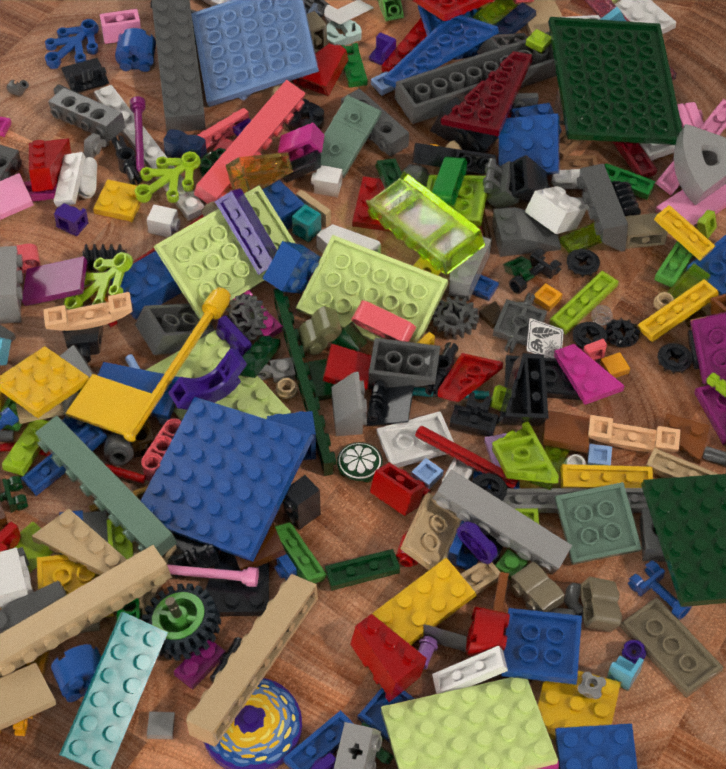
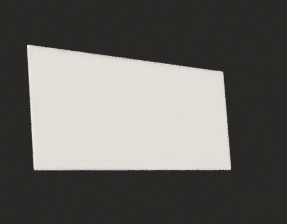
M356 0L325 15V17L340 25L374 7L361 0Z

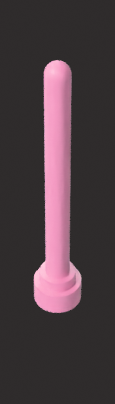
M167 565L171 575L242 581V584H246L248 587H257L259 569L254 567H248V569H243V571Z

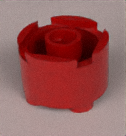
M475 606L471 616V620L474 621H472L471 627L468 629L466 655L476 656L497 646L505 650L507 635H504V631L508 627L510 614Z

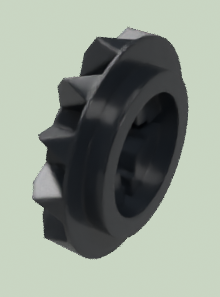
M576 249L569 253L566 264L568 265V270H572L574 275L581 274L583 278L584 275L592 276L594 272L598 271L600 260L590 250ZM587 260L586 265L584 264L583 266H579V263H583Z
M622 317L619 320L612 319L605 329L607 340L617 347L633 346L637 343L640 335L637 324L631 323L630 319L627 321L623 320ZM621 328H623L626 332L624 337L622 332L620 331Z
M594 322L580 323L573 330V342L577 343L578 348H584L585 345L604 339L605 342L607 341L605 329ZM587 333L593 338V341L586 338Z
M676 343L662 346L657 355L659 365L664 367V371L671 370L673 374L676 371L683 373L684 370L689 369L693 360L691 352L685 346ZM671 356L678 359V363L675 360H670Z
M481 474L472 481L484 490L491 485L490 494L501 501L507 495L506 483L495 474Z

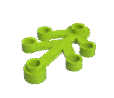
M191 151L184 153L182 158L158 157L156 159L158 169L144 167L141 169L140 174L144 181H149L153 177L161 178L151 185H138L135 188L136 199L141 203H146L150 201L154 192L170 182L169 190L166 193L167 200L170 203L177 202L179 200V193L177 191L179 175L185 171V179L182 181L183 190L186 192L193 191L195 188L193 173L201 164L200 157ZM169 166H177L174 169H167Z
M120 252L113 259L98 258L94 262V268L104 273L86 272L84 286L89 285L91 282L94 283L83 291V294L66 297L64 300L66 308L70 310L83 307V302L97 290L98 293L92 305L105 303L106 292L113 277L114 281L109 287L108 293L110 295L123 293L121 283L124 273L133 264L132 256L128 253Z

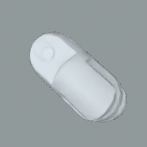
M91 157L85 159L78 195L84 199L91 198L96 192L97 162Z
M580 169L560 170V174L552 175V185L563 189H579L577 177L580 175Z

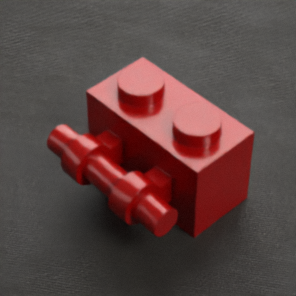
M389 462L375 470L370 493L406 516L419 508L422 496L431 493V490L425 487V483L414 479L407 471L401 470Z

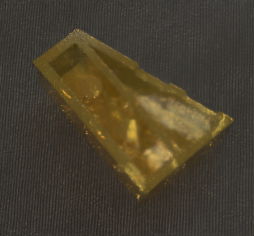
M288 152L238 157L226 164L232 190L241 189L244 194L257 186L264 189L293 172Z

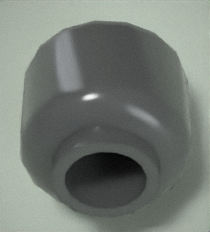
M117 433L108 435L104 442L105 459L109 463L119 466L131 461L134 453L131 442L126 441L123 435Z

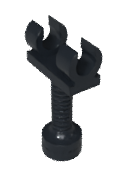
M539 248L530 255V262L533 268L529 271L534 277L541 272L551 279L560 272L561 268L559 266L562 264L557 260H553L550 265L544 261L546 257L543 256L546 252ZM516 275L509 281V286L513 292L520 294L527 288V282L530 280L525 281L521 276Z

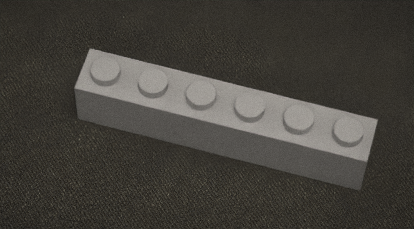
M452 469L432 498L441 508L450 509L456 513L460 520L478 525L483 534L491 535L503 547H510L517 552L520 558L535 562L545 573L553 575L560 568L572 547L565 540Z

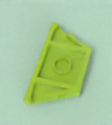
M524 422L522 429L515 432L512 430L505 437L499 438L492 443V451L506 478L558 483L559 475L529 422Z

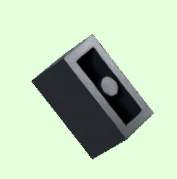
M306 475L292 483L285 495L283 515L288 523L291 522L300 530L321 515L320 489Z

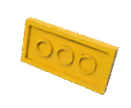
M446 557L372 614L412 645L423 637V624L436 627L477 595Z

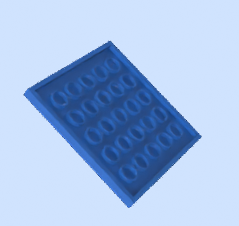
M194 397L141 502L171 533L204 545L206 543L209 545L213 544L218 550L253 562L314 437L309 432Z

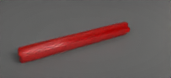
M420 426L417 429L416 438L483 474L490 473L499 476L504 480L506 486L511 489L516 486L518 480L506 478L502 468L424 426Z

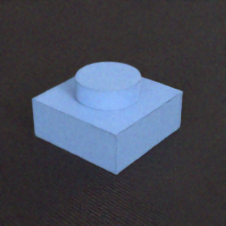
M387 71L371 79V85L381 96L395 90L394 87L384 84L383 77L388 73Z
M589 444L587 465L611 466L612 447Z
M425 458L411 472V477L425 483V487L430 489L443 476L444 470Z

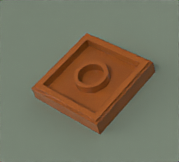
M548 410L549 418L544 422L542 445L587 453L589 448L588 431L590 418Z

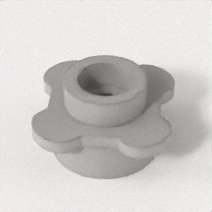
M584 672L582 674V683L577 688L578 692L587 698L599 699L602 696L601 689L606 685L605 678L593 676L590 672Z

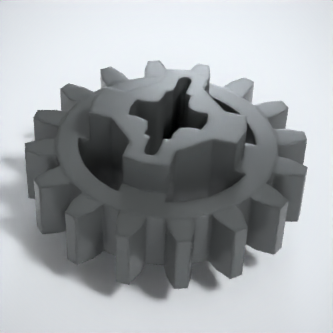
M250 294L237 295L235 300H230L231 307L226 308V311L229 312L226 316L249 341L256 340L257 336L263 334L260 329L267 327L263 323L264 320H268V317L263 314L267 309L261 308L263 301H257V296H250Z
M458 296L455 297V300L447 297V302L440 300L432 316L433 326L437 327L438 333L444 331L445 337L451 334L453 339L456 338V335L464 338V333L471 335L472 329L476 330L479 321L478 309L473 308L474 303L467 304V298L460 301Z

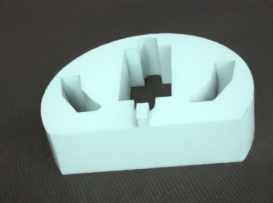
M348 20L340 25L334 21L327 24V44L346 46L361 40V27L352 20ZM335 28L341 29L345 36L343 34H339Z

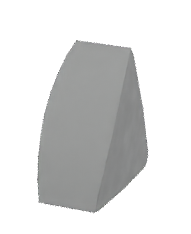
M685 124L675 144L674 168L682 190L695 205L726 184V138Z

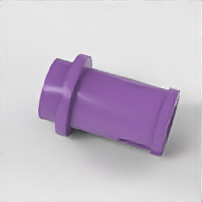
M424 636L419 641L420 647L418 651L427 658L423 669L428 668L433 652L438 649L437 640L430 636Z

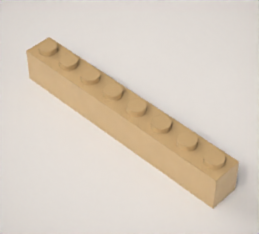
M154 545L1 633L0 678L34 661L38 656L56 648L60 643L78 635L82 630L100 622L104 617L122 609L124 605L136 598L142 597L146 592L172 578L166 562Z
M291 574L287 581L280 585L277 595L268 602L262 616L257 617L252 630L242 638L237 651L229 656L227 665L216 674L214 683L209 690L203 692L196 708L189 712L186 722L190 736L216 747L318 600L317 585L315 583Z

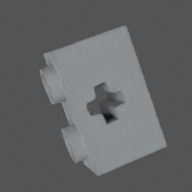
M345 722L334 769H376V762L374 761L376 752L380 750L382 744L381 731ZM357 750H363L362 755H356Z

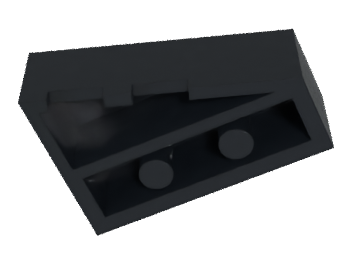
M455 97L441 110L430 131L449 142L455 140L463 150L487 153L495 145L499 136L441 125V118L444 115L448 116L455 105L462 103Z
M523 353L514 362L497 424L522 425L524 422H529L531 426H540L549 418L544 354Z

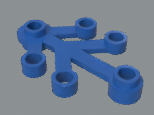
M86 19L82 21L81 26L59 28L57 30V39L48 38L45 40L46 49L51 51L45 55L46 65L51 69H57L61 64V59L74 47L76 52L74 56L75 63L87 61L82 47V40L85 37L88 40L86 45L87 52L91 55L98 53V44L95 42L94 37L99 31L98 24L92 19ZM70 34H77L76 36L69 37ZM65 45L58 52L53 51L57 48V46Z

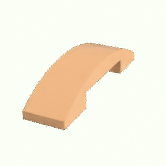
M130 292L108 296L109 302L67 310L65 305L43 309L45 327L50 330L71 331L94 328L114 322L133 311Z
M591 415L588 437L622 449L653 452L654 448L667 453L678 452L680 429L658 426L654 430L613 423V418Z

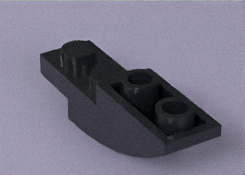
M415 143L412 163L441 167L445 157L465 158L467 160L466 171L486 174L485 166L490 158L495 159L496 155Z

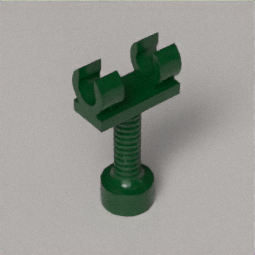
M12 476L9 479H2L5 491L0 493V502L8 501L11 513L15 512V510L26 509L28 507L26 495L20 494L12 498L10 491L17 492L23 488L21 477Z

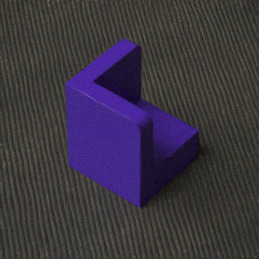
M380 32L376 36V48L370 54L369 60L382 65L395 50L396 39Z

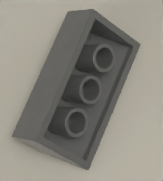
M599 164L580 168L577 185L583 191L584 204L589 206V217L591 220L594 219L596 235H600L602 243L621 252L625 251L628 223L605 165Z

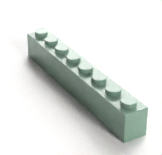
M57 415L35 432L40 440L37 442L39 447L45 453L49 451L53 455L51 459L59 468L61 466L66 468L65 473L72 482L77 480L81 484L79 486L81 491L87 497L91 495L95 499L93 502L101 512L106 510L110 514L108 516L109 520L114 526L118 527L120 525L124 529L122 533L131 543L134 540L139 545L137 549L140 552L154 545L159 554L163 556L177 544L173 534Z

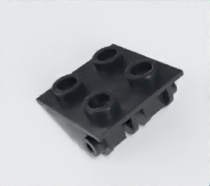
M98 57L61 67L70 89L75 92H82L109 84L106 69L101 66Z
M375 381L372 385L366 426L409 422L414 385L386 388L383 381Z
M174 535L177 544L174 555L168 559L169 565L209 568L220 564L218 549L213 544L209 545L206 543L204 545L188 538ZM175 575L176 579L183 577L181 575Z

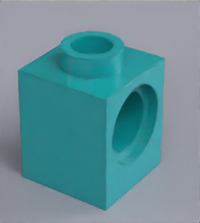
M304 205L292 216V233L308 243L321 231V213L311 207Z

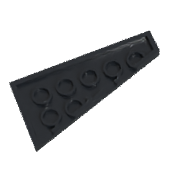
M224 551L220 552V564L215 565L214 569L241 571L235 555ZM269 562L256 567L259 569L257 587H248L246 584H242V581L209 579L205 590L212 596L220 612V617L262 616L269 602Z

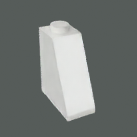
M333 224L326 229H322L317 234V249L324 253L332 235L381 253V243L378 240Z

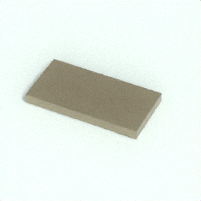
M657 597L620 624V627L632 640H637L644 644L646 655L686 698L723 671L724 667Z

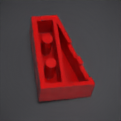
M69 138L48 141L35 140L29 143V175L32 192L53 190L59 180L64 155L72 154Z
M370 614L355 626L350 645L363 665L369 667L374 675L373 680L377 685H381L386 693V699L390 702L421 677L427 658L373 614Z

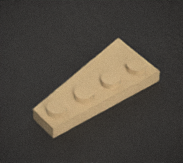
M67 509L32 535L33 542L39 545L42 543L48 546L49 550L57 554L58 552L64 554L70 561L76 564L79 562L87 566L88 570L98 575L104 574L127 560L70 509Z

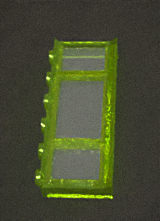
M403 171L400 179L370 201L366 200L369 207L367 211L372 219L380 221L381 225L386 230L390 229L398 240L402 239L409 249L416 250L423 260L427 259L435 270H440L445 275L485 246L481 229L405 171Z

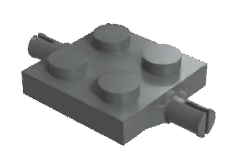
M528 293L524 302H515L508 299L505 301L493 330V336L508 341L504 348L506 352L513 353L516 344L527 346L530 318L543 323L546 319L547 311L532 305L535 299L534 294Z

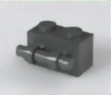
M490 158L485 166L486 177L483 179L484 192L488 193L487 201L496 209L508 208L519 202L518 198L512 196L511 162L508 161L501 166H497L496 159Z

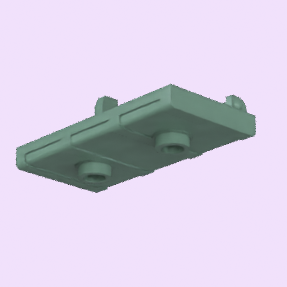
M347 95L324 133L322 153H320L321 165L342 169V178H345L382 115L381 110Z

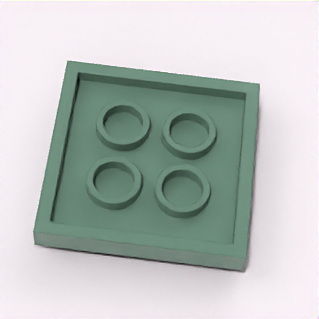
M623 482L555 496L554 499L565 541L572 545L569 551L572 565L641 551L640 540Z

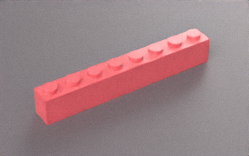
M286 80L198 182L194 195L208 204L227 194L229 189L234 190L239 183L238 179L240 176L244 177L250 170V164L252 162L256 163L262 155L261 151L263 149L267 150L272 144L273 140L271 139L274 136L278 137L283 130L282 126L285 123L289 124L295 111L299 112L305 104L303 101L305 92Z

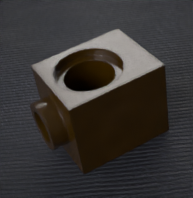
M148 419L136 435V440L131 442L134 458L144 456L154 441Z

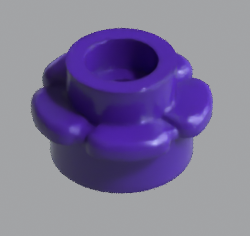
M637 640L627 641L624 644V649H622V656L636 664L639 658L645 659V646Z

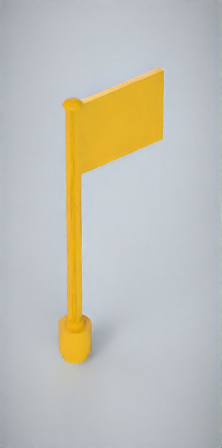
M221 287L212 290L202 305L204 315L152 394L92 374L67 410L66 416L123 435L126 441L134 442L136 435L211 320L219 319L230 304V293Z

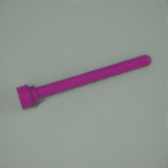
M135 96L130 99V110L134 113L136 169L140 172L144 168L142 113L146 109V103L144 98Z

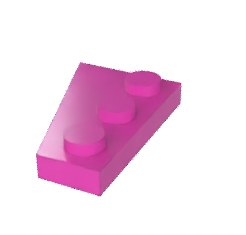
M575 344L554 351L555 359L584 405L624 391L625 386Z

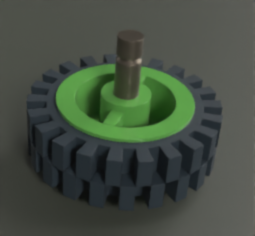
M181 583L177 584L176 591L173 586L167 587L169 593L166 595L163 591H160L158 595L161 599L157 600L153 597L150 600L153 607L147 605L145 608L147 614L142 616L144 622L168 632L159 655L161 657L164 655L169 660L173 656L175 661H181V654H183L186 660L191 659L190 652L194 651L196 656L200 655L201 652L198 648L201 646L207 650L210 647L207 640L214 643L216 640L214 633L219 634L220 628L218 625L221 624L220 612L207 590L203 591L202 587L198 585L194 588L193 584L187 583L185 589Z

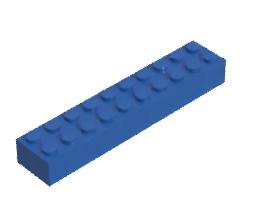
M278 180L262 190L286 229L289 230L292 228V216L304 206V203ZM156 251L133 263L131 268L124 273L121 283L123 293L130 292L133 310L130 314L135 320L138 319L144 306L162 305L182 293ZM114 277L110 280V286L113 284Z

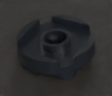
M303 99L305 104L299 112L295 111L293 113V119L289 124H286L288 129L293 131L314 123L321 130L324 126V110L317 104Z

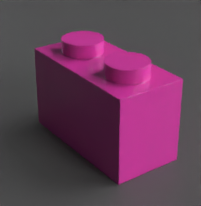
M314 123L283 134L280 137L278 154L289 163L315 150L322 153L324 134Z

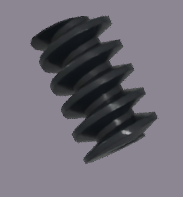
M621 181L611 182L624 215H640L641 210L634 196L631 184Z
M85 244L82 256L87 260L88 269L93 270L94 262L98 258L113 259L120 252L127 253V249L123 250L122 245L119 244L117 250H115L113 244H110L109 249L106 250L105 245L102 244L100 250H98L96 244H93L92 250H89L88 244Z

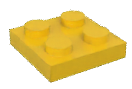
M107 179L93 208L94 214L133 222L141 205V202L136 199L135 195L137 185Z

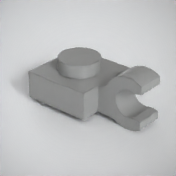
M92 133L84 140L83 154L86 158H94L100 153L102 147L109 146L110 141L100 138L99 134Z
M290 357L270 360V366L266 364L257 376L261 380L273 378V382L277 383L283 378L295 380L296 374Z

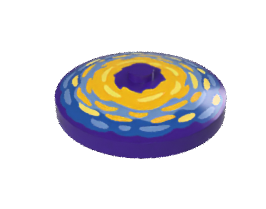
M263 678L216 747L203 742L211 758L225 769H276L284 763L283 758L298 746L301 739L302 716L299 705L285 687L273 680Z

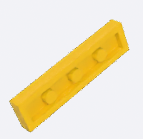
M703 279L639 323L638 330L653 342L710 303V298L719 296L718 290Z
M562 464L560 466L561 488H596L621 482L624 483L625 488H642L643 480L653 479L652 467L574 464Z

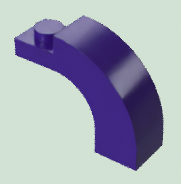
M230 348L217 367L210 373L198 378L179 377L168 393L178 409L188 410L194 397L215 403L229 395L241 383L238 376L247 363L237 349Z

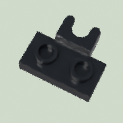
M471 392L466 407L455 405L449 427L488 437L493 436L499 415L489 413L491 397L487 396L484 402L478 403L474 399L475 393Z

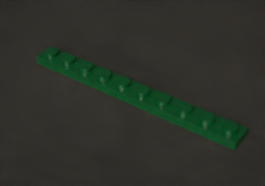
M273 289L275 309L279 322L282 325V333L289 357L292 359L305 412L312 411L316 450L324 476L333 475V465H336V457L334 451L330 452L329 446H331L329 434L324 433L323 430L326 427L324 416L318 413V410H320L318 397L314 398L313 396L315 387L313 380L308 379V375H310L309 366L302 359L305 358L302 345H298L300 338L298 329L293 328V325H295L293 313L288 311V308H290L288 296H284L283 291Z

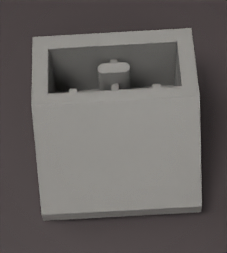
M353 372L332 386V407L336 436L363 434V425H367V402L364 399V380H359V372Z

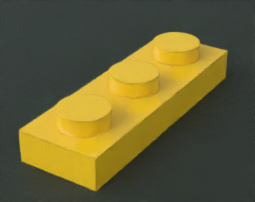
M670 205L654 218L662 228L699 261L707 256L715 247L710 240Z

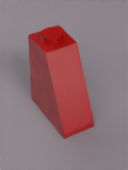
M330 43L316 53L319 72L294 79L295 85L329 97L348 61L346 49L341 45Z

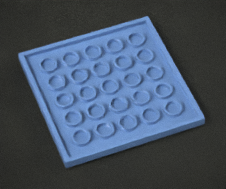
M230 0L191 13L206 101L209 107L282 84L286 80L291 81L319 72L304 0Z

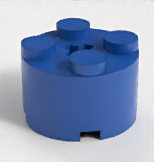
M129 28L124 30L123 34L120 33L115 53V59L120 65V69L123 71L136 69L148 72L153 65L156 40L152 35L151 37L147 35L145 30L139 28Z
M89 644L73 647L64 652L65 657L60 661L58 657L53 661L51 670L62 696L66 698L67 702H74L80 697L85 696L102 657L96 646L95 649Z

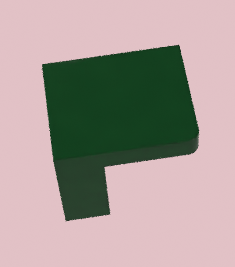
M350 322L342 328L341 334L331 343L358 351L367 343V340L354 323Z

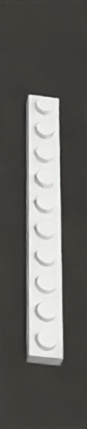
M112 85L94 91L98 102L122 112L126 128L121 132L136 151L134 113ZM143 126L144 163L151 169H158L156 159L161 156L167 158V156ZM169 166L167 169H174L175 167ZM179 175L177 189L179 200L175 204L189 221L202 215L201 211L204 205L194 195L193 191L186 192L183 190L182 181L184 179ZM170 182L163 186L166 192L169 190Z

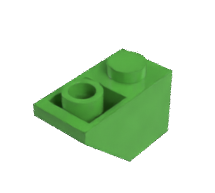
M378 0V5L385 21L404 18L401 0Z

